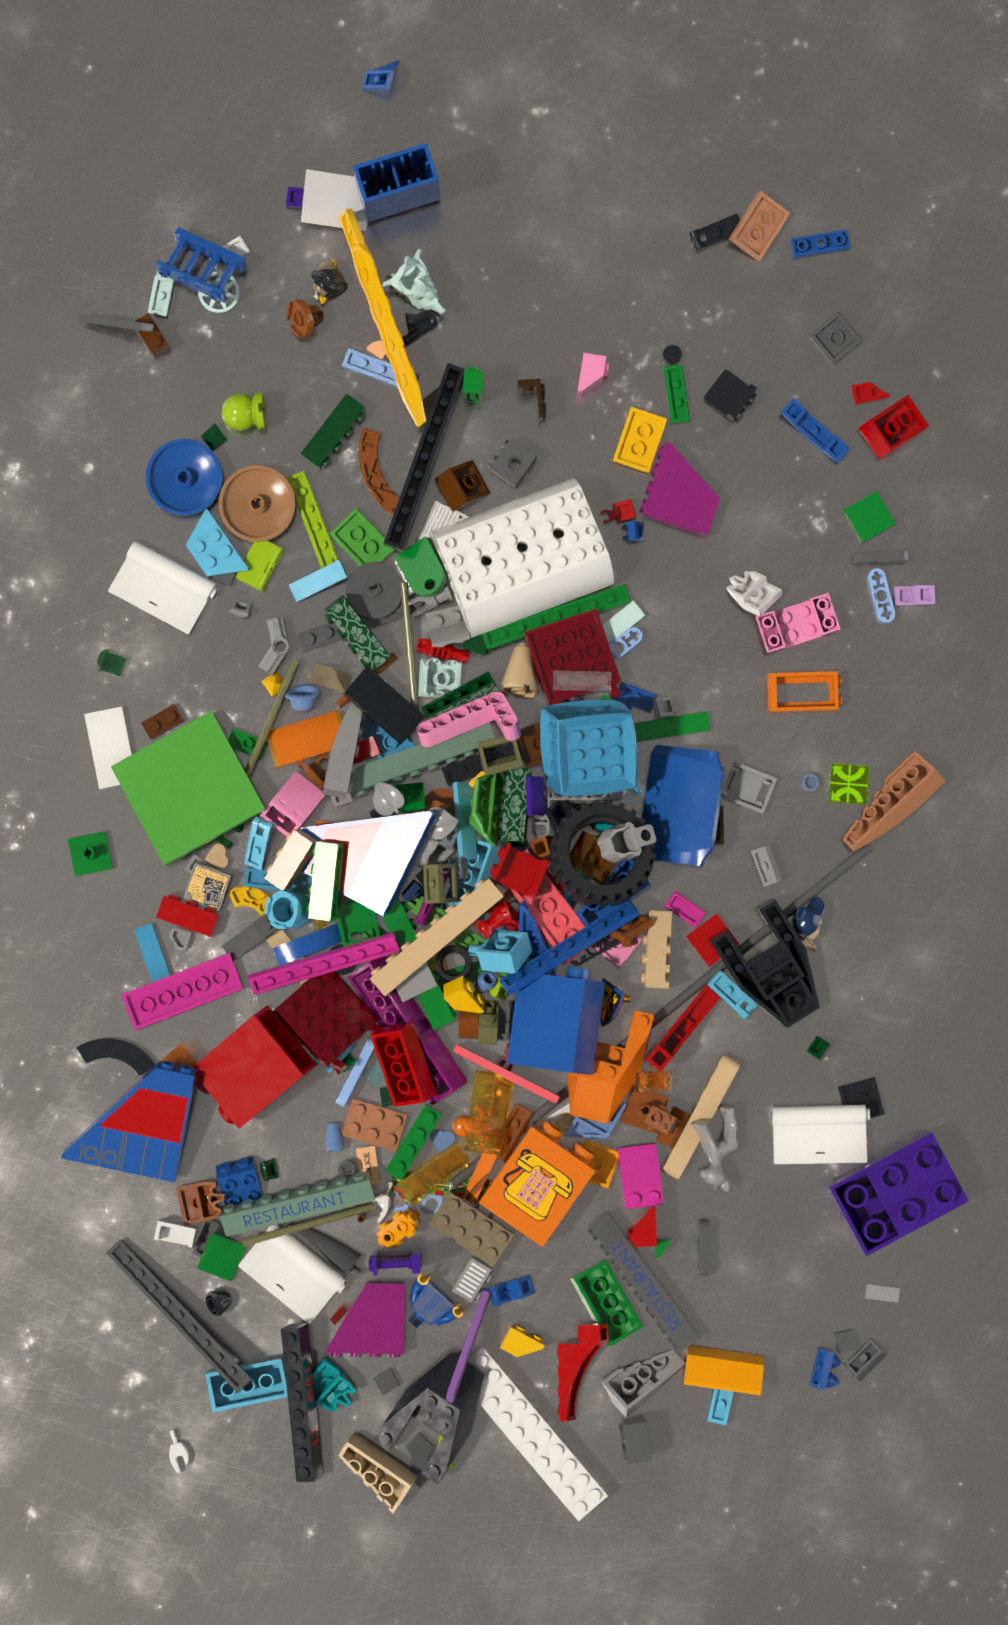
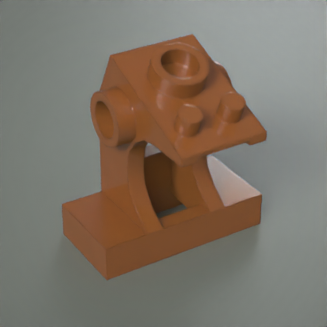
M660 1104L658 1107L652 1106L644 1123L648 1124L646 1128L654 1133H657L659 1130L660 1133L656 1140L673 1149L691 1115L675 1106L670 1114H668L669 1109ZM674 1122L678 1123L673 1133H670Z

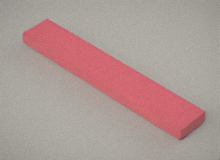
M458 1045L453 1050L456 1054L555 1104L560 1099L559 1096Z

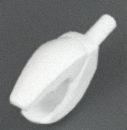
M390 1181L384 1193L379 1192L375 1196V1201H371L374 1210L377 1206L382 1207V1212L377 1221L378 1224L386 1218L390 1211L391 1196L388 1194L393 1185V1182Z
M170 1430L173 1444L170 1445L169 1458L175 1471L180 1473L177 1457L182 1456L185 1464L188 1465L190 1455L186 1445L182 1441L178 1442L175 1430Z

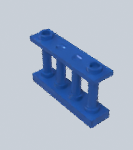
M178 227L174 233L177 246L166 263L157 260V272L164 278L169 277L208 295L214 301L225 303L226 295L223 289L234 271L244 272L246 269L245 257ZM189 248L194 253L183 271L174 268L173 265L183 249ZM204 255L211 260L200 278L189 275L200 256ZM217 263H222L227 266V269L218 284L213 286L206 281Z

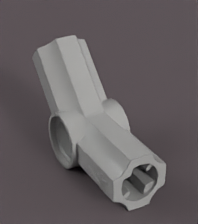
M283 617L267 620L272 646L258 667L270 675L274 674L290 650ZM279 642L286 644V648L282 652L276 650V645Z

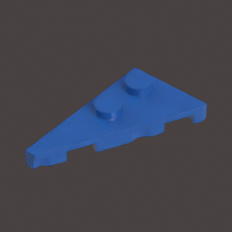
M521 901L519 932H528L533 951L526 960L529 962L549 950L550 947L527 902Z

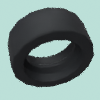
M449 945L441 949L435 960L436 970L445 981L450 982L461 976L466 978L471 972V957L468 951L461 946ZM450 953H458L465 960L464 970L457 975H450L443 969V959Z

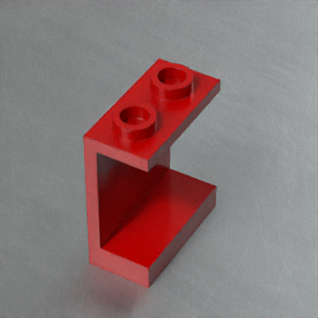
M507 843L504 847L501 846L497 857H499L498 863L493 864L489 872L492 875L490 880L533 899L536 896L550 861L532 857L510 847V843Z

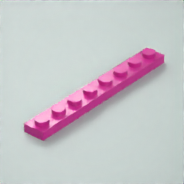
M392 932L248 975V980L255 995L400 952V946L395 933Z

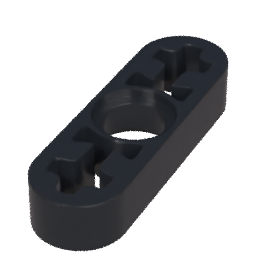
M614 938V943H611V941L606 942V948H603L599 940L597 941L600 945L598 952L592 953L587 948L586 951L590 957L586 958L585 954L581 957V962L577 960H571L570 962L573 965H581L613 947L619 940Z

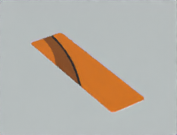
M488 1148L484 1149L463 1194V1198L472 1204L476 1203L498 1156Z

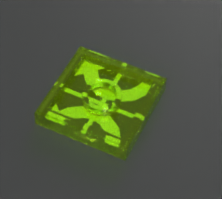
M831 763L828 802L867 805L870 766Z

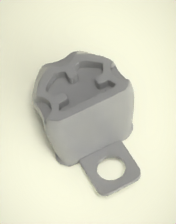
M631 822L605 829L600 835L597 844L601 850L602 858L612 863H619L621 861H630L641 854V847L655 843L656 836L650 824L635 828ZM643 830L650 832L651 837L648 841L643 840L641 837Z
M455 827L451 840H447V836L442 838L441 841L426 837L413 865L423 868V865L444 863L455 852L453 845L459 833V828Z

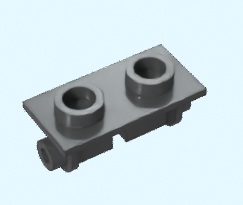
M499 1001L497 1039L510 1040L515 1001Z

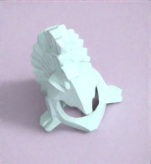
M418 249L413 259L410 256L405 257V263L396 274L389 273L386 275L385 279L387 281L382 283V287H393L394 292L398 293L399 298L403 297L404 302H409L411 306H416L418 309H432L442 315L446 309L440 304L435 284L431 281L429 272L426 271V266L419 258L422 249Z

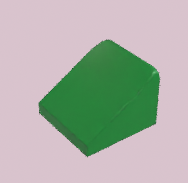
M657 1237L654 1256L659 1258L672 1240Z

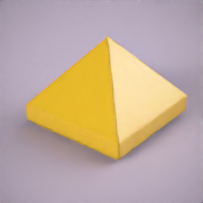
M276 671L261 682L273 697L278 694L283 678Z

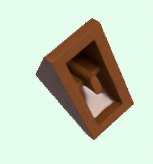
M459 1010V1038L478 1039L479 1013Z

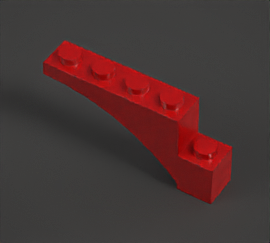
M706 985L657 1042V1045L645 1060L661 1072L721 997Z
M580 1324L577 1331L579 1342L558 1343V1414L562 1422L576 1420V1404L581 1381L595 1354L604 1344L609 1343L608 1324Z

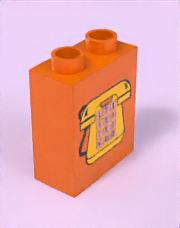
M544 1120L540 1127L535 1123L531 1124L479 1201V1204L541 1247L545 1245L596 1171V1166L591 1163L596 1155L578 1142H576L572 1149L559 1141L564 1133L546 1120Z

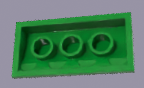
M606 1259L570 1278L594 1323L608 1324L609 1343L606 1344L607 1347L616 1344L643 1328Z

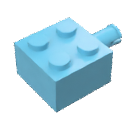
M493 930L492 937L486 939L482 945L471 944L469 946V955L478 956L482 970L506 972L509 974L516 973L533 952L528 932Z

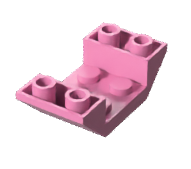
M829 593L781 610L764 613L760 617L755 616L767 653L786 649L840 630Z

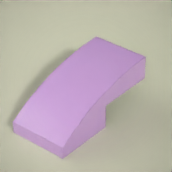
M935 585L893 587L894 606L934 605Z

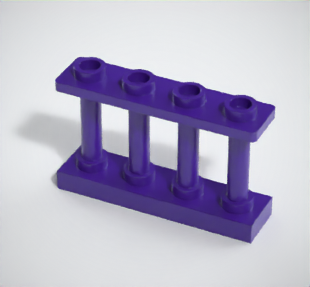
M413 1248L412 1253H409V1255L379 1257V1250H375L369 1258V1271H373V1276H377L380 1269L408 1267V1269H412V1274L421 1273L422 1269L421 1248Z

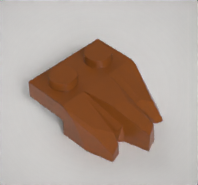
M204 1181L176 1187L184 1225L213 1220L222 1212L216 1206V1203L224 1201L226 1194L214 1193L217 1182Z

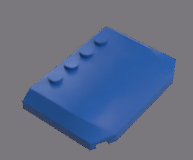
M656 745L653 749L642 817L646 821L645 825H652L656 836V847L654 848V854H656L655 861L703 867L705 858L713 851L725 776L724 767L721 766L719 752Z

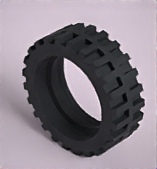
M599 799L593 800L592 804L587 805V802L582 803L578 809L573 808L566 817H563L552 838L549 860L552 863L550 867L551 872H555L556 875L555 881L557 884L561 883L563 885V892L566 895L570 892L574 895L573 900L578 902L581 899L586 902V906L591 907L592 904H598V908H604L607 904H611V907H614L621 901L627 902L631 896L636 895L652 872L656 854H654L655 843L642 846L641 854L634 858L632 869L628 875L619 882L610 885H598L585 880L575 871L571 863L570 845L576 833L583 827L592 823H607L616 826L631 822L635 828L645 825L646 821L643 817L639 820L635 816L637 811L633 808L631 811L624 809L626 804L621 802L619 806L613 805V800H606V803H600ZM648 830L641 832L642 839L645 841L650 839L651 835Z

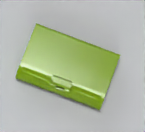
M269 541L253 542L244 560L249 570L238 572L235 578L263 592L284 549Z

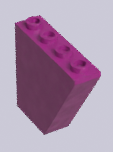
M666 441L665 446L661 445L658 456L661 457L659 464L655 463L652 474L655 475L653 482L649 481L646 489L649 495L647 500L643 499L640 508L643 511L642 516L707 537L720 498L670 442Z
M367 1282L328 1345L326 1353H331V1356L340 1357L342 1353H350L351 1357H361L362 1353L369 1354V1357H381V1354H389V1357H400V1354H404L406 1282Z

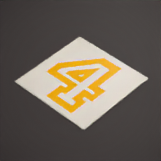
M569 1104L548 1117L550 1122L564 1133L561 1137L563 1141L569 1138L565 1134L575 1116L570 1115Z

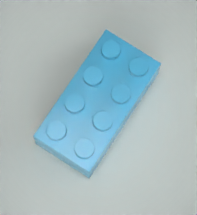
M283 1356L239 1365L252 1379L239 1393L216 1370L207 1371L205 1374L213 1412L288 1397Z

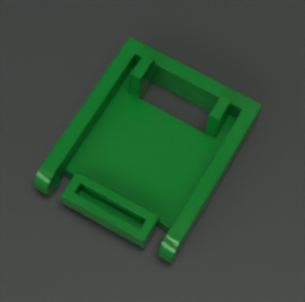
M353 899L340 901L342 909L339 910L337 908L336 919L343 947L380 936L376 915L373 910ZM369 931V938L352 941L351 935Z

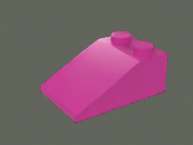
M656 1143L619 1147L618 1155L625 1209L663 1205Z

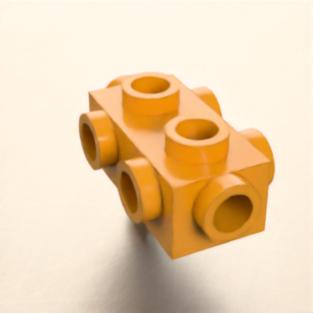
M407 1209L402 1213L400 1210L392 1216L393 1221L390 1223L385 1221L378 1227L380 1231L376 1234L378 1236V1243L383 1247L386 1246L387 1249L392 1246L395 1249L404 1242L402 1240L403 1237L406 1236L409 1239L417 1232L415 1228L420 1225L418 1221L419 1212H411Z

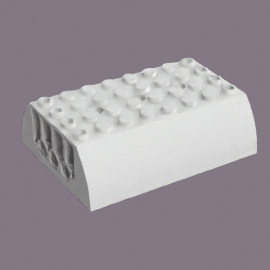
M575 478L429 533L438 557L446 570L448 582L471 638L614 584L613 569L608 551L582 488ZM561 530L564 536L557 539L553 536V532ZM520 543H524L528 546V549L525 552H520L517 550V546ZM483 557H489L491 558L492 563L488 566H484L481 563V559Z

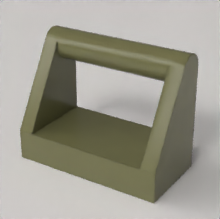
M504 736L477 742L482 769L486 776L523 766L516 740H507ZM512 742L514 755L486 762L483 749Z
M457 863L423 865L425 904L458 902ZM443 868H449V899H444Z

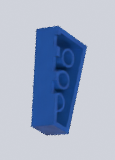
M622 861L602 885L614 884L625 878L632 869L634 861ZM647 880L636 895L631 896L629 900L632 902L650 889V882ZM621 901L614 907H611V904H607L604 908H598V904H592L591 907L584 905L577 915L584 925L588 926L621 906L624 902Z

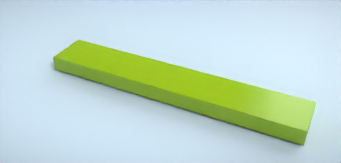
M305 471L287 477L322 569L338 561L337 554Z

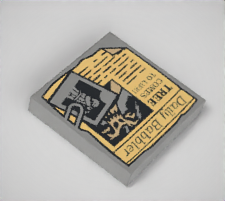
M195 862L183 899L220 911L232 874Z

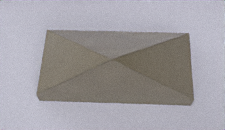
M315 663L309 682L344 693L349 686L352 675Z

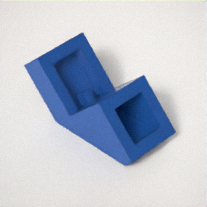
M530 1275L488 1288L493 1306H499L506 1302L535 1294Z

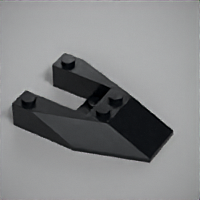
M771 898L756 909L777 941L776 944L746 962L727 930L722 929L708 938V941L739 988L788 1028L820 1008L806 947L776 899Z
M453 1351L406 1389L373 1442L389 1452L397 1444L412 1417L441 1435L443 1439L421 1473L436 1484L444 1478L472 1432L485 1372L468 1362L454 1402L446 1401V1394L460 1357Z

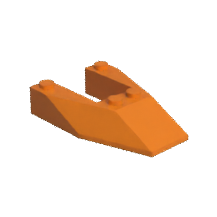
M635 1010L626 1048L597 1042L593 1075L567 1072L570 1115L604 1124L610 1122L641 1073L655 1020L653 1014Z

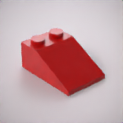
M907 395L861 425L859 430L877 457L881 459L929 427L910 396Z

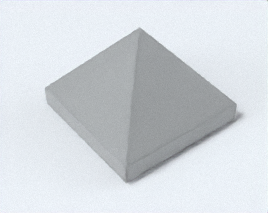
M234 599L229 612L238 618L248 617L252 604Z

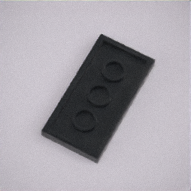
M368 666L363 669L343 693L349 701L400 745L425 717L424 714Z

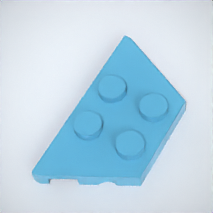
M206 509L186 543L191 554L207 577L248 571L249 569L209 510Z

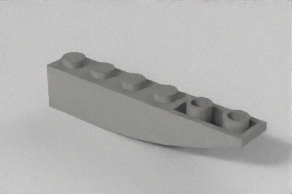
M351 703L334 739L322 794L344 799L347 793H351L353 782L350 781V776L354 775L356 768L353 759L358 756L359 746L356 743L357 739H361L363 728H360V722H364L365 713L353 703Z

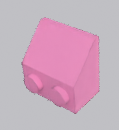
M583 354L577 397H582L603 381V376L607 377L609 362H606V356Z

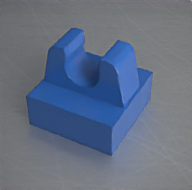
M628 521V524L622 526V529H628V535L623 536L624 540L644 542L643 522Z

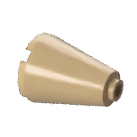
M520 643L513 649L500 686V692L506 696H509V693L515 694L514 698H533L535 694L538 695L536 668L529 647L525 643Z

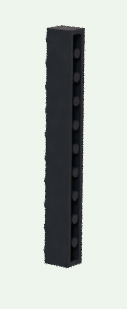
M447 363L383 543L386 547L400 552L404 548L464 379V368Z

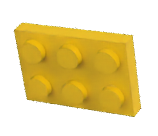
M631 407L612 462L649 474L667 419Z

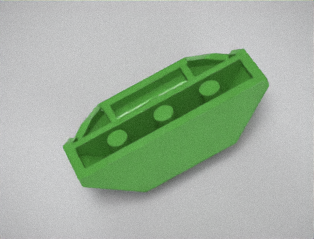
M499 773L483 775L477 778L474 784L473 797L470 801L471 814L469 815V823L493 847H497L501 794L503 791V777Z

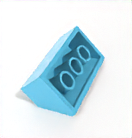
M476 839L477 858H459L457 863L458 902L443 903L442 909L446 910L453 903L457 906L462 901L460 897L467 891L472 893L476 890L475 885L483 878L485 881L491 879L492 875L489 872L493 864L498 863L499 857H497L500 847H493L490 843ZM450 886L445 899L450 898ZM486 912L483 915H481L476 921L484 920Z

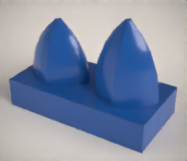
M823 1348L818 1349L810 1386L825 1390L840 1383L838 1378L830 1372V1369L836 1368L841 1364L839 1357L834 1352Z

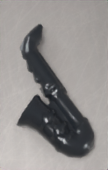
M425 310L416 314L405 313L407 328L414 327L415 329L410 330L407 335L402 337L404 346L438 324L439 315L436 311Z

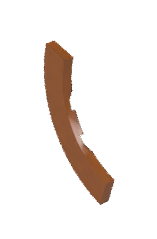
M363 428L359 442V462L363 479L376 502L393 516L400 497L388 486L380 470L378 446L381 433Z

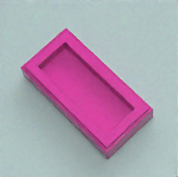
M676 891L673 892L664 905L665 908L694 928L698 926L707 913Z

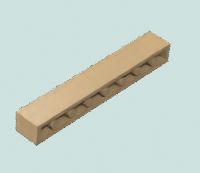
M483 878L475 885L476 890L472 893L467 891L460 897L462 901L457 906L453 903L445 910L447 914L444 917H436L430 923L432 927L427 931L423 928L415 935L417 939L413 943L408 941L401 947V953L397 956L394 953L385 960L388 964L383 968L378 966L371 972L373 975L370 978L384 996L389 994L504 897L490 879L485 881Z

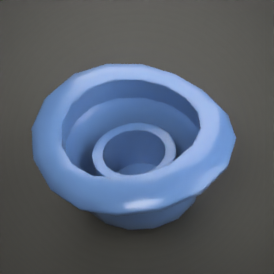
M313 684L298 685L290 689L285 694V698L291 700L294 709L307 711L315 705L320 689Z

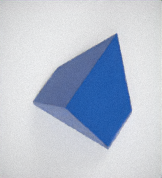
M399 60L374 70H366L362 89L390 96Z

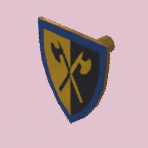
M605 978L602 981L605 982L600 1015L602 1027L610 1024L616 1018L623 1003L631 1001L630 995H625V992Z

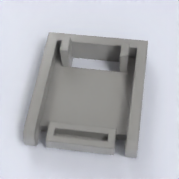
M734 762L733 766L740 769L739 771L731 769L723 791L730 794L729 796L722 794L721 798L764 814L777 778ZM762 784L770 787L764 802L761 803L756 801Z

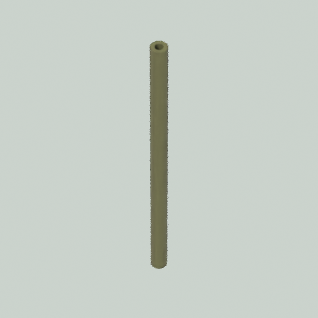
M408 582L400 583L410 699L411 704L419 710L410 605H408Z
M291 661L244 770L248 778L252 774L299 665L297 661Z
M373 1203L245 1238L242 1239L243 1247L373 1211L374 1206Z

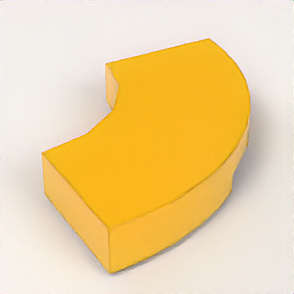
M246 886L227 890L235 908L248 906L257 910L260 916L265 914V904L270 897L265 892Z

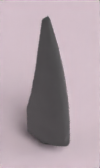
M311 1228L298 1231L336 1269L346 1276L349 1272L356 1278L359 1276L361 1271L354 1267V1265L361 1257L360 1254L341 1242Z

